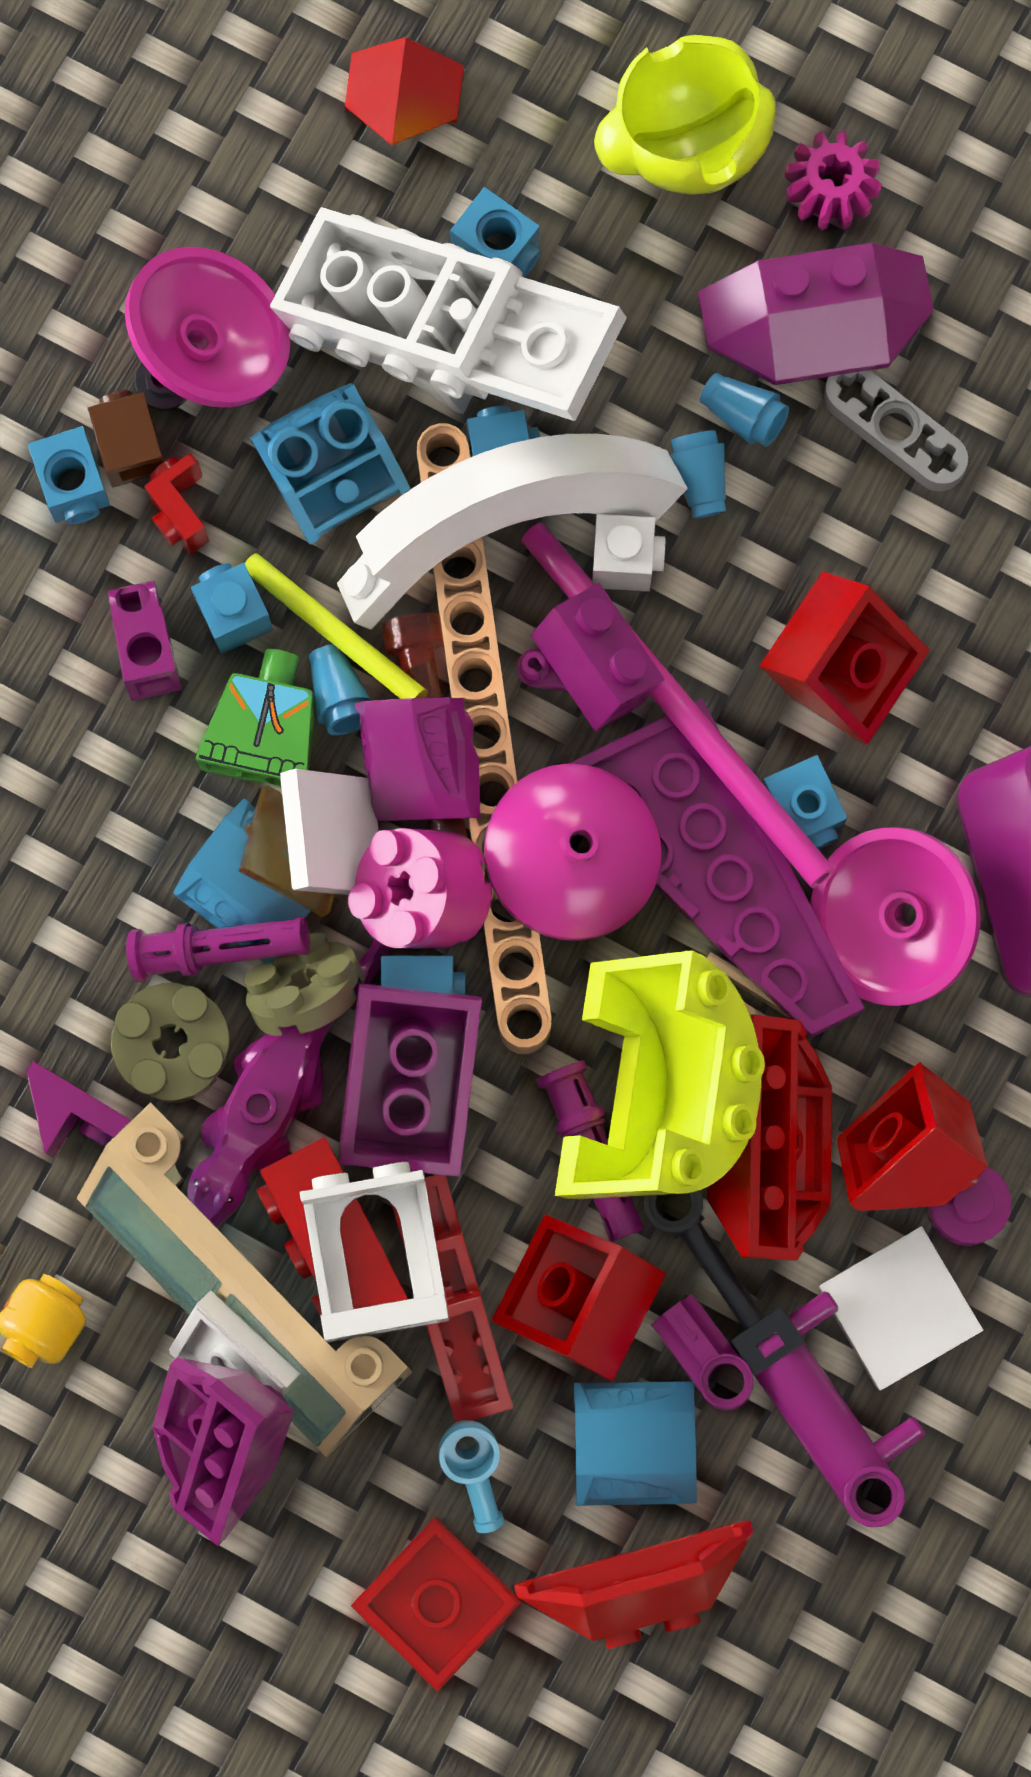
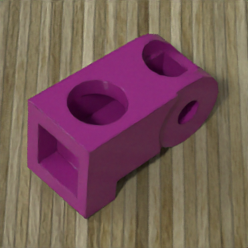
M152 580L108 590L123 681L131 701L182 690L170 634L163 615L155 581Z

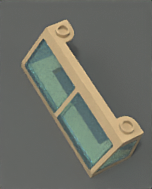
M150 1102L105 1146L77 1199L189 1316L196 1304L211 1290L300 1373L284 1398L288 1406L295 1410L292 1418L294 1425L327 1457L412 1371L384 1342L375 1337H354L346 1341L337 1351L322 1338L177 1188L184 1181L177 1170L176 1162L180 1155L181 1142L185 1137Z

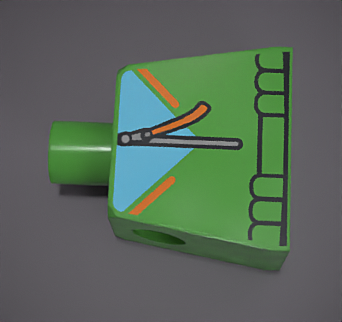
M266 649L259 678L238 673L231 675L197 751L196 761L201 771L281 789L280 773L293 769L311 771L315 699L313 691L293 686L299 663L297 655L278 649Z

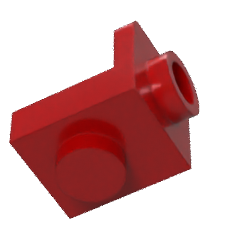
M192 453L186 455L181 460L177 457H172L164 461L151 473V481L144 486L150 502L158 511V514L152 517V521L171 546L181 541L191 555L210 542L205 526L180 495V493L203 476L199 462Z

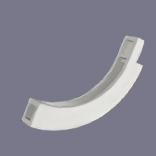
M563 434L511 443L480 453L450 466L426 479L379 513L356 536L363 555L348 569L346 574L337 582V585L354 623L371 630L425 573L458 549L480 537L523 521L570 513L655 517L656 522L688 488L668 451L644 441L605 434Z

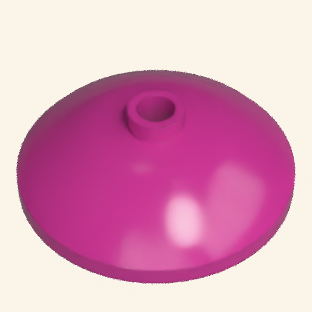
M181 247L165 251L144 265L129 288L125 303V320L128 335L137 356L160 383L187 400L220 408L236 407L251 403L266 394L278 381L287 365L290 353L289 328L270 308L275 294L256 272L227 254L201 247ZM190 342H193L198 348L194 347Z
M553 765L537 770L522 778L507 791L497 804L485 834L484 859L486 872L492 889L501 904L517 921L527 928L544 936L559 940L581 941L607 935L625 925L643 908L650 898L657 883L661 867L662 854L659 831L653 815L644 800L631 786L619 777L588 765ZM573 835L584 836L589 842V851L586 853L575 852L570 846V837Z
M887 827L873 829L851 838L828 858V862L835 870L828 879L813 888L810 905L860 998L887 1006L910 1005L935 997L961 976L977 946L981 923L980 904L971 875L960 858L948 846L922 831L903 827ZM907 904L912 905L916 911V919L912 925L908 924L903 917V910Z

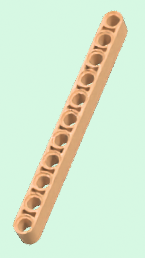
M438 423L429 426L421 434L417 442V459L421 483L452 466L443 467L433 464L428 459V456L434 449L441 446L454 449L459 454V457L452 465L471 458L467 438L459 428L451 424ZM480 537L440 561L433 567L451 698H464V708L472 719L473 728L479 725H489L495 728L500 735L498 742L491 748L478 749L474 747L479 757L480 786L483 783L495 781L502 784L508 791L517 783L483 540ZM456 557H465L475 565L474 571L468 577L462 579L448 576L443 568L450 559ZM462 613L476 614L484 623L482 628L472 635L457 633L451 624ZM474 668L486 671L492 679L490 685L479 692H470L464 689L459 680L467 670ZM480 803V818H468L471 841L478 846L484 856L485 834L496 806H486ZM480 863L484 882H489L485 864ZM491 886V904L483 927L498 1032L501 1041L509 1050L517 1054H531L539 1051L546 1045L551 1032V1011L540 935L517 920L513 922L498 920L491 911L493 903L498 899ZM511 953H522L528 956L534 968L525 979L519 981L510 980L500 971L499 965L502 959ZM527 1010L535 1013L542 1023L539 1033L529 1039L515 1037L509 1031L507 1024L510 1017L516 1012Z

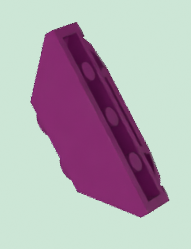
M875 243L759 260L698 291L707 348L720 356L723 354L742 368L774 385L887 368L910 342L921 325L933 313V304L923 256Z
M177 1357L169 1365L152 1427L162 1467L173 1486V1489L169 1491L172 1507L217 1546L227 1538L275 1471L295 1410L288 1406L287 1401L280 1392L273 1389L272 1386L263 1385L250 1373L181 1357Z

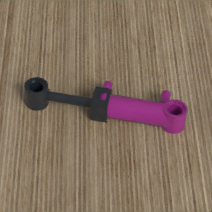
M701 1191L687 1193L691 1200V1208L689 1213L678 1221H669L658 1213L656 1201L659 1195L644 1196V1211L649 1223L658 1231L673 1235L675 1239L680 1236L682 1237L745 1329L743 1333L730 1342L741 1358L748 1364L752 1374L846 1509V1512L858 1523L867 1527H882L892 1523L900 1515L905 1500L904 1489L900 1479L894 1474L888 1462L925 1438V1431L916 1418L910 1417L874 1443L872 1442L802 1338L804 1334L838 1312L839 1307L830 1293L822 1292L789 1316L786 1315L780 1306L765 1317L701 1224L705 1219L702 1215L703 1196ZM870 1478L882 1480L889 1489L887 1505L883 1510L876 1513L863 1511L859 1508L856 1501L858 1486Z

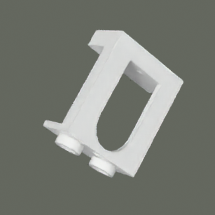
M409 1162L373 1168L374 1179L352 1183L349 1182L348 1173L317 1177L312 1179V1190L300 1192L301 1202L304 1204L322 1311L320 1317L324 1340L328 1343L351 1339L357 1336H368L449 1321L423 1170L411 1172ZM364 1195H378L389 1200L397 1209L401 1220L414 1299L353 1309L340 1233V1219L345 1208L354 1199Z

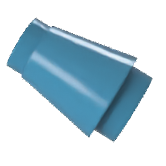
M715 373L710 377L700 396L701 404L708 407L711 412L750 445L758 442L765 447L769 446L779 435L789 414V406L780 402L779 394L724 377L719 373Z
M716 431L698 432L672 439L673 454H670V457L688 488L683 494L688 507L691 508L692 518L700 519L727 512L725 506L724 443H718Z
M333 644L317 648L309 654L308 659L311 665L310 670L318 723L325 725L330 735H345L360 730V713L355 710V703L372 701L347 657L340 649Z

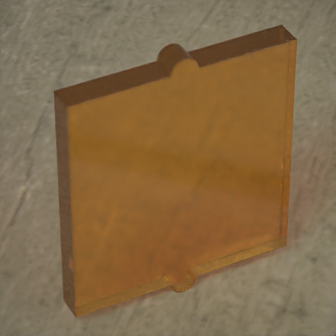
M268 785L261 789L253 820L245 826L248 839L239 872L324 917L330 913L334 894L293 890L283 796L281 792Z

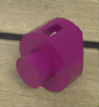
M987 1167L974 1186L966 1191H960L945 1206L928 1207L931 1225L941 1238L954 1245L974 1246L992 1239L1005 1227L1011 1214L1012 1198L1007 1183L996 1171Z

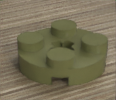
M323 933L310 934L311 945L309 954L277 957L270 963L260 964L249 970L243 980L248 990L246 1004L259 1029L269 1035L283 1036L279 1027L296 1025L299 1033L302 1034L319 1029L344 1014L357 999L353 988L358 981L364 984L365 980L364 972L354 951L350 947L339 942H328Z
M161 983L141 990L117 1011L115 1025L111 1034V1051L114 1063L123 1079L142 1095L165 1103H177L202 1095L217 1081L216 1078L223 1071L231 1051V1035L228 1023L220 1008L200 989L179 983ZM167 1027H175L174 1031L176 1034L182 1029L187 1035L188 1042L179 1046L180 1056L173 1059L165 1058L167 1055L165 1050L160 1055L155 1050V1041L162 1038V1030Z

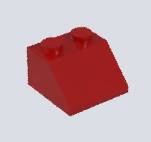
M823 571L759 667L792 699L857 741L868 745L930 649L870 586Z
M921 1062L915 1065L836 1138L849 1203L858 1211L945 1206L960 1191H966L974 1186L982 1172L988 1167L970 1101Z
M545 1214L491 1321L613 1382L667 1273L622 1246Z

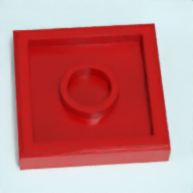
M434 1517L354 1601L351 1607L438 1692L513 1613L522 1601L444 1524Z

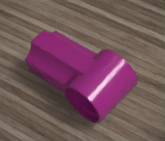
M693 1294L678 1302L651 1324V1327L698 1388L705 1402L712 1408L722 1412L735 1411L743 1407L750 1399L753 1391V1374L748 1364L740 1358ZM732 1367L741 1373L744 1379V1386L738 1396L732 1399H721L711 1392L709 1379L711 1374L718 1368Z

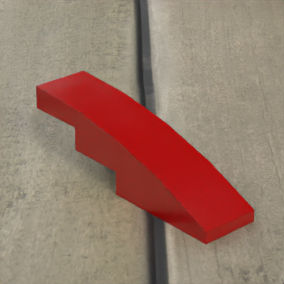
M424 1173L449 1321L426 1326L455 1423L461 1420L473 1421L513 1409V1404L446 1175ZM392 1205L406 1253L401 1220L397 1209Z

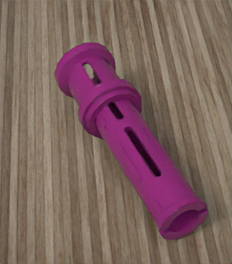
M299 917L295 920L244 924L200 931L197 926L184 923L179 924L175 931L146 934L142 929L131 930L127 936L126 953L132 978L135 982H146L150 979V975L181 972L186 977L195 976L206 965L254 961L296 954L307 955L310 952L311 940L309 926L305 917ZM270 939V942L239 946L229 945V943ZM204 946H210V949L204 950ZM170 951L171 953L157 955L155 952Z
M584 1060L564 1066L536 1079L538 1088L546 1089L559 1121L555 1126L558 1135H561L562 1138L581 1135L608 1145L607 1136L602 1126L606 1122V1112L604 1107L596 1106L583 1074L587 1070ZM631 1196L593 1198L610 1242L646 1229Z

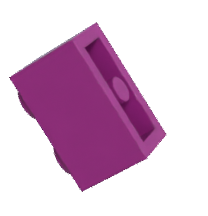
M600 583L555 606L531 634L532 639L595 732L640 707L665 680Z

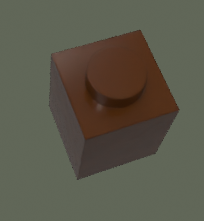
M128 390L116 391L103 396L99 400L100 404L87 407L104 469L112 488L149 478L151 473L164 462L159 439L144 392L133 394Z

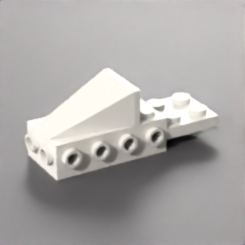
M322 207L316 215L270 305L275 314L291 330L288 335L290 339L298 345L314 352H319L322 346L335 350L336 354L341 358L360 367H365L368 361L381 365L390 375L405 382H412L455 412L464 414L472 396L486 399L488 393L573 421H576L627 318L619 306L522 277V271L506 260L486 258L470 253L451 243L440 244L421 238L405 229H391L375 224L359 215L351 214L349 216Z

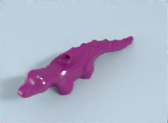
M376 939L359 961L365 975L364 984L368 985L381 969V956H387L391 948ZM359 981L353 988L356 996H358L359 985L361 984ZM332 1022L319 1029L302 1034L299 1033L296 1025L279 1027L283 1036H274L266 1033L262 1038L254 1041L235 1057L233 1064L234 1070L238 1075V1081L225 1106H221L205 1120L201 1128V1140L205 1147L213 1146L215 1150L208 1159L202 1161L195 1168L188 1186V1199L216 1228L241 1205L248 1189L249 1176L254 1168L261 1170L289 1155L290 1141L287 1135L298 1113L319 1106L322 1101L323 1071L320 1066L321 1057L319 1049L323 1037Z

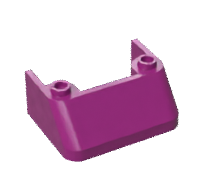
M1031 746L971 771L963 779L956 793L957 810L1003 978L1010 989L1026 997H1031Z

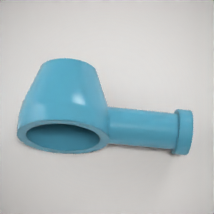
M471 1420L458 1421L445 1431L440 1440L438 1448L440 1465L443 1472L451 1480L466 1485L475 1515L473 1523L478 1533L493 1532L501 1528L505 1523L502 1512L498 1511L489 1477L496 1470L499 1463V1446L493 1433L483 1424ZM463 1437H473L476 1439V1443L471 1448L461 1449L456 1446L457 1442Z

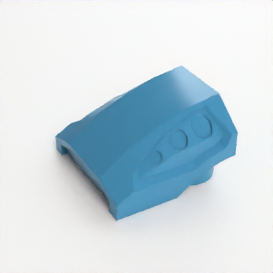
M351 383L319 396L273 421L250 437L252 444L257 449L309 544L316 542L320 539V536L397 494H403L411 490L384 436L370 415L356 387Z
M243 799L223 818L190 862L173 892L175 897L216 928L295 920L299 917L306 918L324 894L293 890L286 831L254 808L246 799ZM259 939L236 943L239 945L270 942V939ZM277 957L259 960H261L263 963H270Z
M693 1382L574 1383L576 1506L697 1503Z

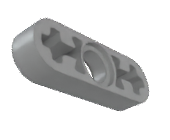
M868 370L828 377L824 389V402L829 412L922 486L932 491L941 492L952 489L961 481L968 465V453L964 444L879 376ZM854 381L862 385L860 397L871 407L876 397H880L883 400L874 410L870 422L862 419L868 407L861 401L851 398L845 403L839 399L842 390L839 385L840 382L846 386H850ZM890 413L901 414L911 423L912 433L905 440L891 441L881 433L879 428L880 420ZM921 432L929 436L923 447L931 454L938 457L945 451L952 456L949 464L953 470L952 473L944 468L937 474L931 472L929 466L932 459L920 448L915 458L907 454L917 444Z

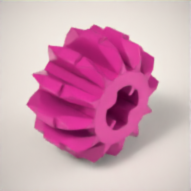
M844 130L838 133L835 143H829L827 137L821 131L814 136L813 148L800 143L794 152L796 162L787 164L784 177L792 183L786 189L785 196L787 201L794 203L802 202L797 214L801 221L809 218L814 213L819 215L818 227L821 231L828 228L831 218L836 217L839 225L846 230L852 224L853 213L864 218L867 217L872 208L869 199L879 197L882 186L874 178L880 170L878 159H864L868 149L866 141L858 142L851 148L846 145L848 137ZM831 175L833 181L842 182V186L835 187L831 179L823 180V177Z

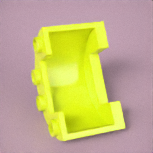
M693 950L591 963L582 1021L624 1036L608 1145L581 1135L563 1138L555 1196L566 1199H592L683 1194L695 1192L714 1184L733 1167L749 1139L755 1133L761 1093V1076L765 1067L764 1057L758 1047L752 1020L740 994L724 971L719 969L709 959Z

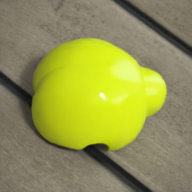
M703 35L684 36L668 47L653 53H649L646 47L631 62L621 78L616 106L598 126L594 139L595 150L601 163L608 170L618 175H640L656 187L680 194L713 193L742 178L765 153L773 136L776 120V102L772 92L759 83L752 60L738 44L721 37Z

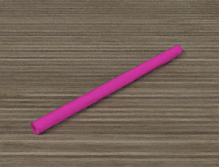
M544 523L532 526L523 535L521 542L569 599L595 585ZM628 624L665 679L650 696L809 886L815 888L823 883L834 872L833 866Z

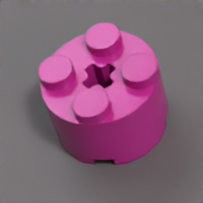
M406 828L379 831L371 839L369 847L360 860L355 885L350 890L348 896L350 911L355 917L361 919L364 927L373 938L389 947L446 949L459 942H466L474 937L482 927L491 904V882H484L480 864H486L484 856L473 841L456 832Z

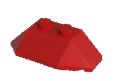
M750 1015L758 1047L763 1054L765 1062L764 1072L761 1076V1093L756 1118V1130L733 1167L722 1178L707 1187V1201L742 1258L797 1261L804 1251L803 1245L816 1231L831 1206L832 1085L817 1053L805 1038L807 1032L801 1020Z
M746 1519L514 1583L517 1598L589 1640L596 1641L604 1638L607 1649L642 1640L639 1628L663 1622L666 1633L691 1627L701 1623L698 1612L711 1609L753 1534L751 1521Z

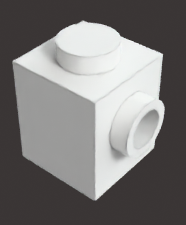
M597 514L592 579L595 585L600 583L603 589L650 592L652 571H663L665 557V536H654L655 517Z

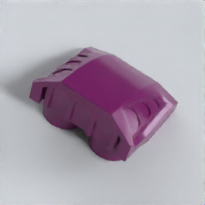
M406 698L355 703V710L360 713L364 763L371 789V806L377 821L480 818L479 757L472 743L473 722L464 708V698Z

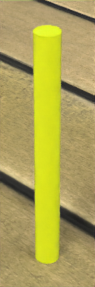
M255 553L247 559L245 566L254 581L400 699L426 698L428 691L262 556Z

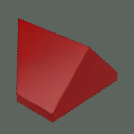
M407 37L354 52L351 56L345 111H351L390 145L397 144L448 122L457 123L464 66Z

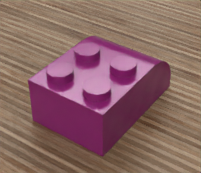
M368 984L359 985L339 1145L340 1164L375 1168L388 1164L409 1162L411 1172L423 1170V1173L460 1177L482 1003L481 997Z

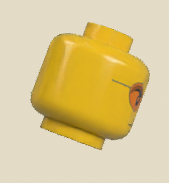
M43 1274L40 1280H23L0 1312V1333L7 1339L2 1350L29 1368H32L37 1360L48 1364L60 1363L85 1327L86 1316L80 1308L84 1301L83 1298L67 1285L46 1274Z

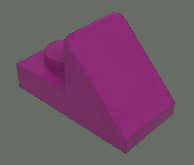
M32 1061L27 1069L43 1149L52 1158L60 1149L78 1118L84 1121L79 1132L103 1147L132 1121Z

